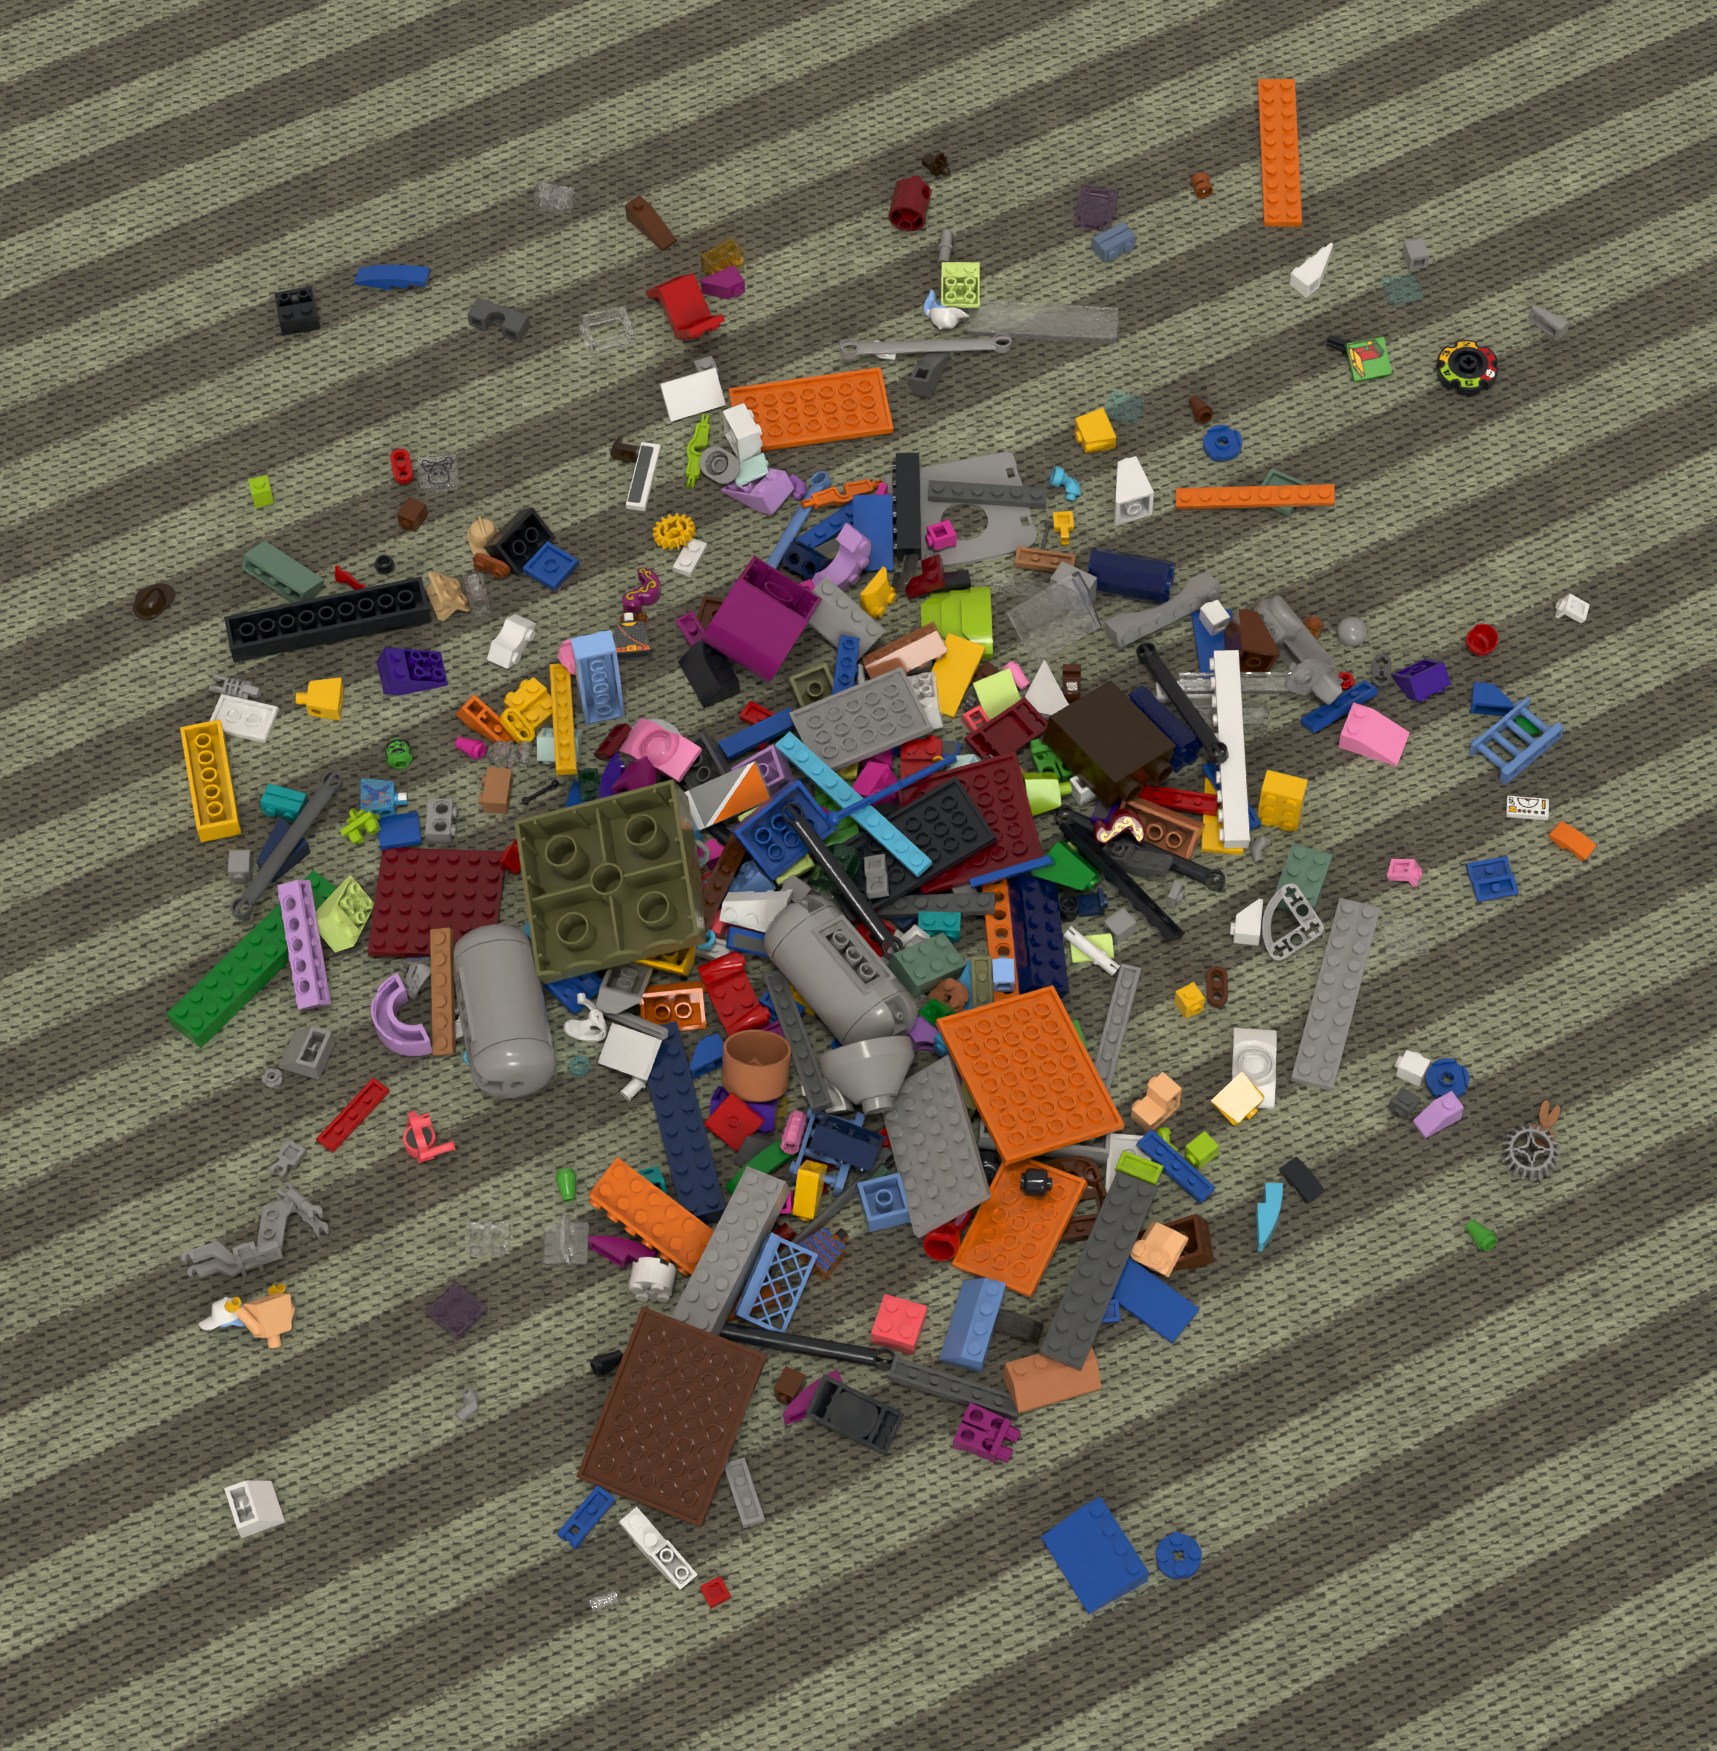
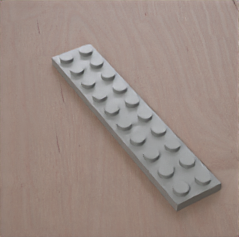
M1339 898L1291 1081L1333 1091L1378 921L1380 907Z

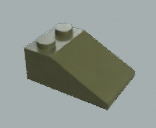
M826 662L790 676L786 680L798 708L817 702L832 694L833 678Z

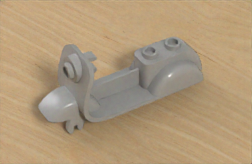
M1278 595L1272 599L1262 600L1253 611L1259 613L1280 651V658L1292 671L1285 681V686L1288 690L1303 696H1308L1313 691L1319 699L1330 705L1341 694L1342 687L1340 684L1343 682V679L1338 678L1339 674L1332 671L1335 667L1334 661L1281 596Z

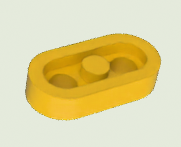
M507 708L501 713V724L517 743L527 745L534 739V729L517 709Z

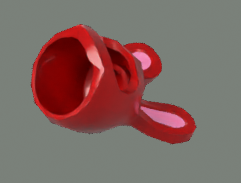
M972 1209L923 1236V1248L929 1257L938 1261H947L956 1256L961 1244V1231L972 1219Z

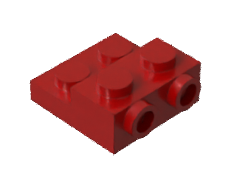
M928 735L926 739L915 738L901 744V779L932 765L934 757H942V739H938V736Z

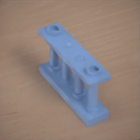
M1529 697L1523 701H1518L1508 714L1483 735L1475 737L1470 743L1469 755L1474 756L1479 751L1500 768L1499 781L1504 785L1562 738L1564 727L1559 722L1553 727H1548L1529 711L1531 701ZM1523 715L1543 733L1539 739H1534L1516 724L1514 719ZM1508 727L1529 746L1524 751L1519 750L1500 733ZM1494 739L1514 756V760L1510 763L1504 762L1486 745Z
M809 1105L806 1118L810 1120L797 1161H792L789 1169V1174H792L790 1183H795L798 1168L804 1155L836 1165V1168L839 1169L838 1175L826 1174L824 1182L834 1188L832 1196L838 1197L843 1191L851 1164L838 1163L833 1157L817 1155L814 1153V1150L806 1147L808 1138H813L815 1129H812L814 1119L821 1120L825 1114H828L822 1111L812 1113ZM857 1112L855 1120H847L838 1116L831 1115L833 1117L839 1118L841 1120L847 1121L860 1127H862L865 1118V1115Z

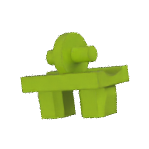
M352 808L349 810L351 817L346 820L349 825L341 829L340 832L342 836L348 837L354 845H359L365 840L362 834L363 830L366 829L370 835L381 830L378 820L381 818L378 813L374 814L371 811L366 813L364 809L358 812Z

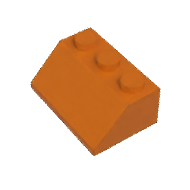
M702 981L647 986L640 1002L641 1018L657 1025L677 1021L679 1031L705 1029L706 1017Z

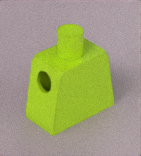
M1022 773L1033 816L1062 806L1060 795L1072 794L1070 781L1059 783L1056 773Z

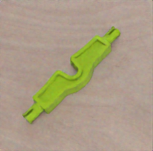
M702 414L701 422L696 424L694 438L687 445V488H690L691 485L693 489L696 479L700 478V458L702 453L696 452V450H706L708 448L710 425L708 424L710 416L706 414V418L705 414Z

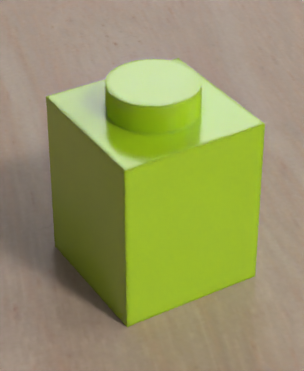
M267 475L248 479L255 508L274 504Z
M1204 1131L1185 1146L1184 1158L1189 1164L1200 1170L1218 1155L1219 1145Z

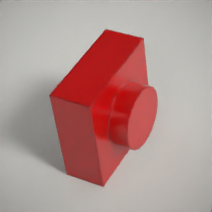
M720 1576L700 1586V1590L710 1609L731 1599V1595Z

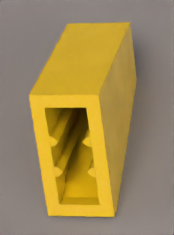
M806 1160L798 1168L792 1215L798 1216V1219L810 1221L811 1219L814 1220L818 1215L828 1165Z

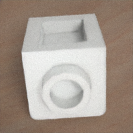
M1568 594L1556 603L1555 617L1559 619L1565 614L1577 622L1583 623L1586 620L1590 604L1572 594Z

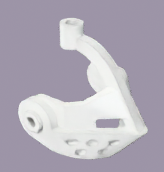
M577 994V1003L584 1004L591 1010L589 1012V1019L584 1021L573 1019L566 1021L563 1026L565 1033L582 1041L595 1042L604 1039L609 1029L604 1020L603 1012L595 1009L594 1003L586 999V994ZM591 1026H597L600 1030H591Z

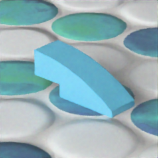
M1265 1183L1264 1203H1257L1256 1228L1258 1252L1263 1251L1275 1230L1281 1208L1283 1183Z

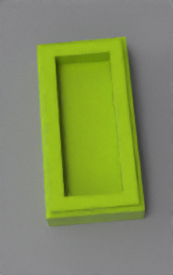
M1123 1150L1115 1167V1172H1122L1156 1186L1164 1166Z

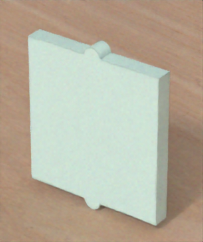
M764 453L740 463V470L735 478L738 487L769 473L767 466L769 463Z

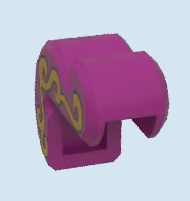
M644 567L637 569L638 579L642 585L622 596L625 613L637 615L642 612L641 606H650L660 599L661 585L659 578L654 571Z

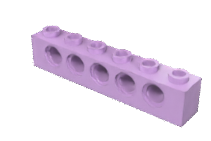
M294 880L277 885L298 1009L310 1010L330 1005L331 1000L310 880Z

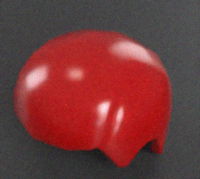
M1479 623L1468 632L1465 640L1466 646L1469 651L1477 656L1487 655L1497 646L1498 633L1489 624Z

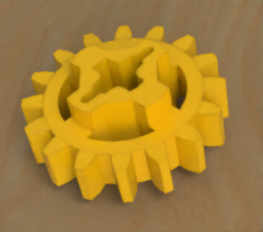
M678 513L673 517L671 514H668V518L662 517V522H656V527L653 528V537L657 546L662 545L664 550L669 547L670 551L674 547H677L679 550L681 545L688 546L687 541L692 542V536L696 535L694 522H692L691 517L687 518L686 514H683L681 517Z

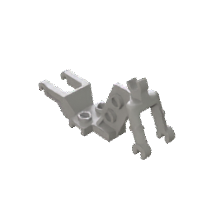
M286 1182L287 1192H281L279 1188L276 1190L282 1200L263 1206L257 1240L258 1246H255L254 1241L243 1243L238 1247L232 1248L234 1253L232 1254L221 1243L215 1241L192 1250L184 1251L181 1254V1259L185 1265L188 1258H191L193 1263L211 1257L215 1258L190 1266L187 1271L189 1278L193 1279L194 1273H197L199 1277H204L216 1272L231 1278L242 1273L243 1278L248 1277L247 1271L259 1268L260 1272L265 1271L264 1264L283 1258L282 1248L287 1217L291 1213L296 1212L301 1216L302 1220L313 1228L316 1237L321 1236V1230H324L326 1235L329 1234L330 1230L327 1223L322 1222L315 1216V1214H318L320 1218L324 1217L322 1208L317 1205L314 1206L307 1197H304L289 1182Z

